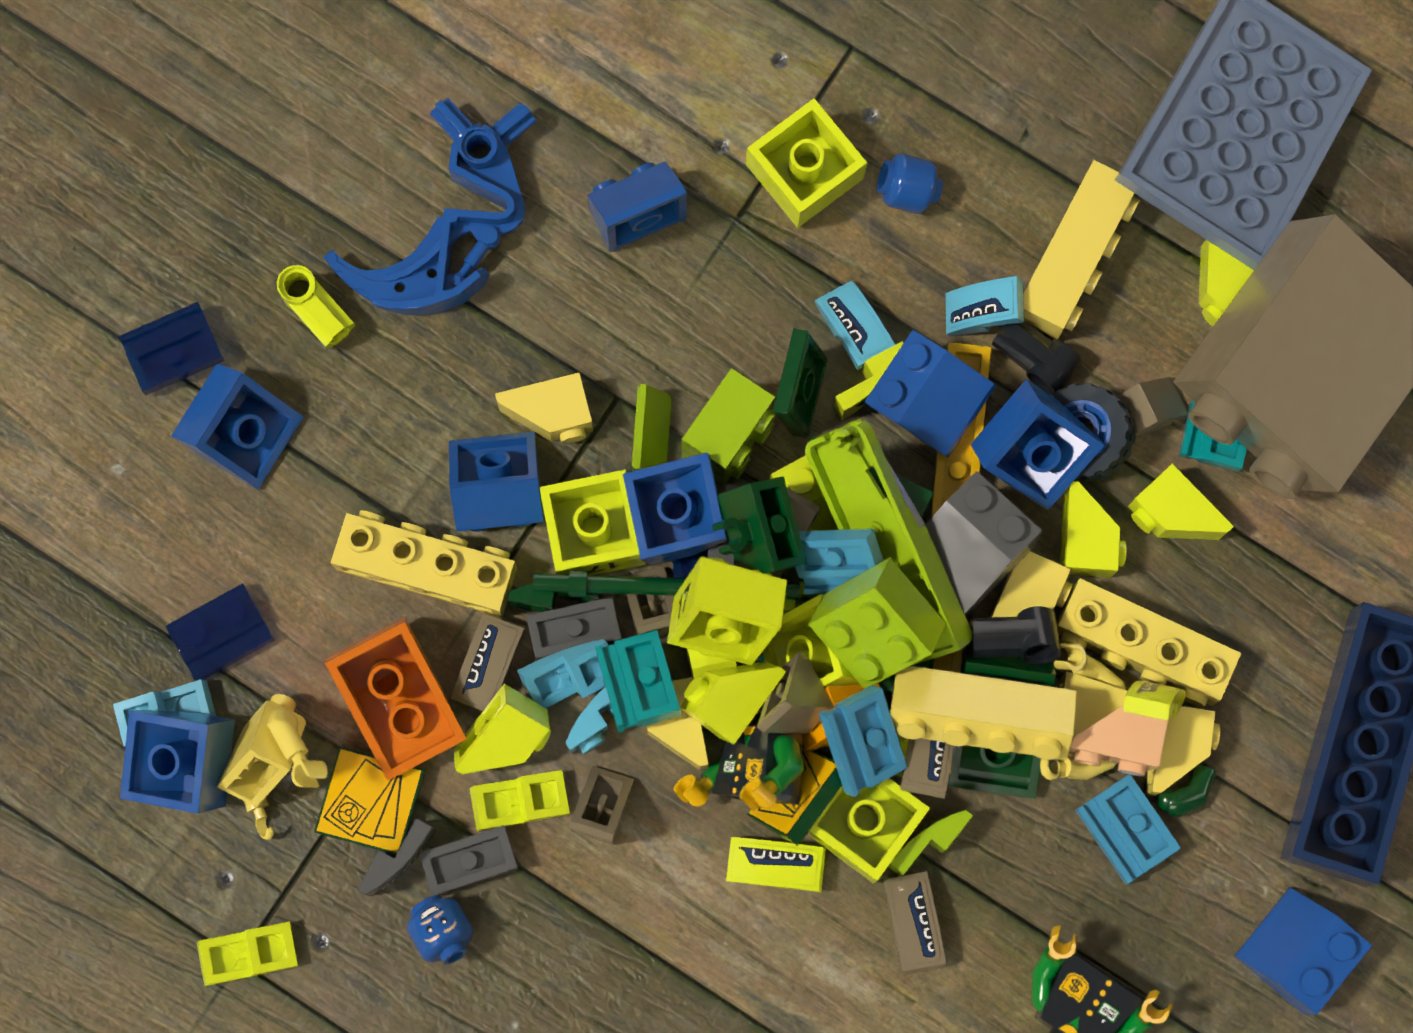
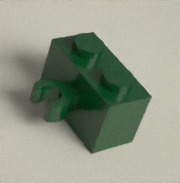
M784 476L749 483L717 495L724 520L716 522L712 526L713 531L725 530L730 541L729 545L718 549L719 554L729 555L733 553L737 567L748 570H760L763 574H774L807 563Z

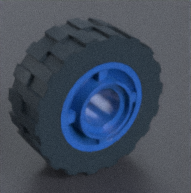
M1075 383L1068 385L1066 389H1059L1054 392L1053 398L1058 400L1083 424L1092 422L1094 426L1093 434L1104 444V447L1075 480L1079 481L1080 479L1092 482L1098 478L1105 479L1110 477L1112 472L1119 471L1123 467L1122 464L1126 458L1129 459L1131 456V448L1136 440V435H1134L1135 421L1129 414L1131 411L1128 406L1109 390L1101 386L1097 387L1092 383H1084V385Z

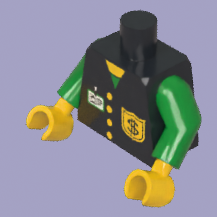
M763 704L756 713L754 724H748L735 744L726 741L721 757L716 763L701 773L702 779L700 781L694 775H686L675 784L674 792L682 802H689L692 806H702L705 804L709 797V789L713 791L712 794L742 800L751 810H757L759 807L768 808L774 804L799 805L801 773L804 770L802 735L797 733H764L758 729L757 726L763 710Z
M1061 926L1053 927L1049 946L1045 948L1032 971L1031 1003L1037 1010L1035 1019L1051 1029L1049 1033H1144L1153 1023H1162L1168 1018L1173 1008L1172 1003L1164 1010L1154 1008L1151 1003L1158 997L1160 991H1150L1142 1007H1138L1142 1002L1141 999L1074 954L1078 938L1076 933L1069 943H1060L1057 941Z

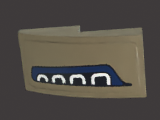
M485 611L468 649L451 699L483 711L505 683L526 626Z
M909 739L905 755L907 769L903 770L900 790L945 799L954 746L935 740Z
M927 871L883 879V887L892 921L893 937L902 975L946 967L942 937Z

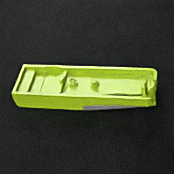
M859 418L808 442L805 449L806 457L838 529H874L883 560L890 557L946 623L932 655L912 665L959 651L972 640L971 628L929 532L887 461L872 426ZM872 466L880 478L887 494L886 498L868 470Z

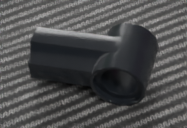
M1025 320L1021 323L1005 324L991 344L1024 369L1030 382L1052 397L1054 392L1059 389L1062 390L1082 365L1079 355L1068 345L1059 340H1049Z
M1042 606L1029 607L1018 613L1016 617L970 618L969 626L972 631V640L969 643L973 658L1021 657L1025 663L1044 665L1054 662L1061 654L1055 612L1050 608Z

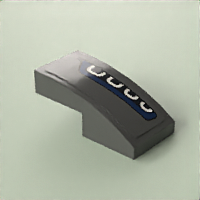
M416 819L395 859L381 851L377 852L357 891L364 895L372 896L394 882L418 858L419 853L427 846L436 829Z

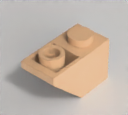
M1123 705L1073 737L1069 753L1075 754L1074 761L1078 763L1100 766L1101 760L1119 764L1118 771L1122 773L1145 776V770L1152 771L1159 767L1168 721L1124 712Z

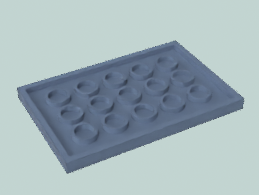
M1217 0L1115 181L1252 270H1255L1291 221L1372 69L1266 0Z

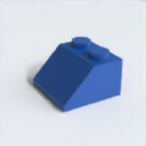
M666 161L658 165L654 163L643 164L631 172L632 176L618 182L615 179L606 180L595 186L592 190L593 193L587 195L589 210L609 252L686 219L687 192Z
M912 330L865 400V403L948 458L996 388V385L947 350Z
M216 364L171 437L208 462L253 488L259 489L300 424L303 416L242 372Z
M1027 379L970 444L984 469L1046 510L1050 509L1104 447L1103 442L1058 400Z
M535 431L449 441V484L456 532L467 530L479 532L488 528L511 525L523 527L531 523L543 522Z
M709 453L623 474L642 561L651 565H657L686 558L728 540L725 530L713 531L712 527L716 522L724 519L717 496L718 491Z
M129 710L120 799L196 814L225 807L227 792L217 788V785L231 756L235 719L198 712Z
M1288 888L1234 957L1303 1015H1317L1372 945L1337 915L1294 889Z

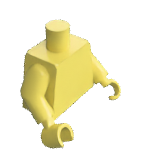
M1061 643L1060 648H1064L1067 651L1068 658L1067 661L1055 660L1054 667L1073 672H1066L1060 677L1059 688L1077 691L1073 737L1122 707L1127 691L1124 681L1104 664L1086 655L1081 645ZM1068 753L1067 760L1052 759L1055 761L1051 764V771L1049 769V760L1041 759L1040 770L1042 775L1048 780H1054L1057 777L1088 780L1113 769L1117 763L1101 760L1100 766L1086 765L1074 761L1075 754Z
M275 694L271 697L270 701H265L246 723L217 785V788L243 800L248 813L254 812L257 831L265 840H270L274 836V828H267L266 825L267 814L264 807L268 806L266 796L290 771L292 764L294 763L292 781L299 787L318 788L319 784L316 779H325L328 774L327 766L323 761L307 760L305 755L308 750L301 739L306 721L303 716L294 712L296 707L295 701L284 694Z

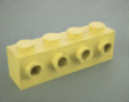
M1093 160L1023 293L1024 320L1038 331L1058 340L1064 328L1072 332L1083 311V308L1076 305L1083 292L1089 295L1092 294L1103 273L1095 269L1101 256L1103 255L1110 259L1121 238V235L1114 232L1121 219L1126 222L1130 221L1140 202V199L1133 196L1134 192L1115 181L1119 173L1118 171L1096 160Z
M361 510L359 516L346 513L331 560V564L337 571L503 617L509 591H511L517 571L515 561L509 559L510 553L490 546H485L484 552L467 547L468 541L448 534H443L442 540L426 536V529L410 523L402 522L400 528L384 524V517L368 511Z
M1081 578L1073 585L1056 622L1058 635L1061 636V643L1078 644L1084 650L1085 648L1101 654L1100 660L1113 668L1124 670L1127 666L1142 673L1140 676L1142 681L1183 689L1186 691L1184 701L1201 708H1205L1206 704L1212 706L1221 701L1241 655L1240 652Z
M909 666L895 674L890 715L896 734L907 739L922 738L946 742L952 746L968 745L988 748L998 753L1014 752L1034 755L1045 760H1067L1074 732L1077 691Z

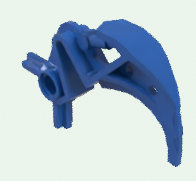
M449 98L444 101L440 100L435 104L436 108L430 112L434 120L454 141L451 144L448 169L452 181L504 208L505 211L498 213L444 208L443 217L436 219L416 250L403 261L385 269L363 270L347 263L331 250L324 256V259L335 273L350 288L370 301L372 305L390 312L407 315H431L453 309L464 304L486 285L490 276L484 267L474 271L466 279L464 278L472 268L475 269L489 249L498 246L501 235L515 231L523 223L525 216L524 201L509 152L506 148L537 122L531 111L521 102L491 127L486 124L481 125L480 123L473 125ZM483 145L491 149L490 153L484 158L476 159L470 156V152L477 146ZM472 233L478 242L464 259L465 264L460 271L450 274L453 243L460 237ZM430 270L437 271V275L434 278H429L427 274ZM402 284L405 286V290L400 293L396 292V286Z

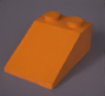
M406 617L387 625L326 658L325 665L387 781L467 739Z

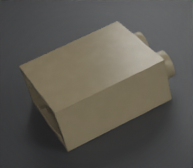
M1336 214L1290 221L1173 381L1179 389L1196 403L1188 413L1189 419L1200 431L1220 443L1231 445L1235 440H1238L1257 457L1249 469L1251 475L1263 487L1280 497L1294 499L1299 491L1339 492L1413 388V287Z

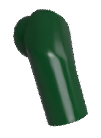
M1198 764L1194 769L1188 786L1176 791L1167 788L1160 793L1158 798L1159 808L1162 811L1169 812L1174 817H1182L1200 810L1206 803L1217 771Z

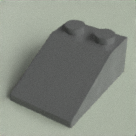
M977 471L942 505L925 525L965 617L1037 545L1042 530Z

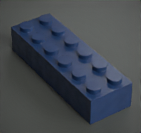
M1363 602L1352 608L1349 612L1280 859L1363 887L1379 885L1413 763V617Z

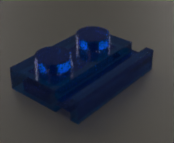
M198 302L118 336L140 388L145 395L225 361L202 307Z
M243 583L165 626L185 664L188 666L194 681L210 677L275 640Z

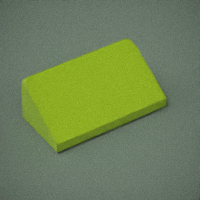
M640 384L637 390L632 471L667 463L671 397L667 393L647 384Z

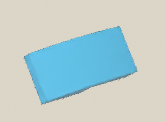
M606 687L587 705L572 727L565 742L571 754L579 749L583 755L587 754L605 741L602 734L609 729L601 714L608 711L611 716L613 715Z

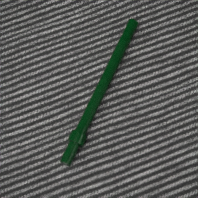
M570 570L569 574L534 573L533 591L569 592V596L587 597V593L675 596L686 578L588 575L587 570ZM787 582L785 600H799L800 583Z

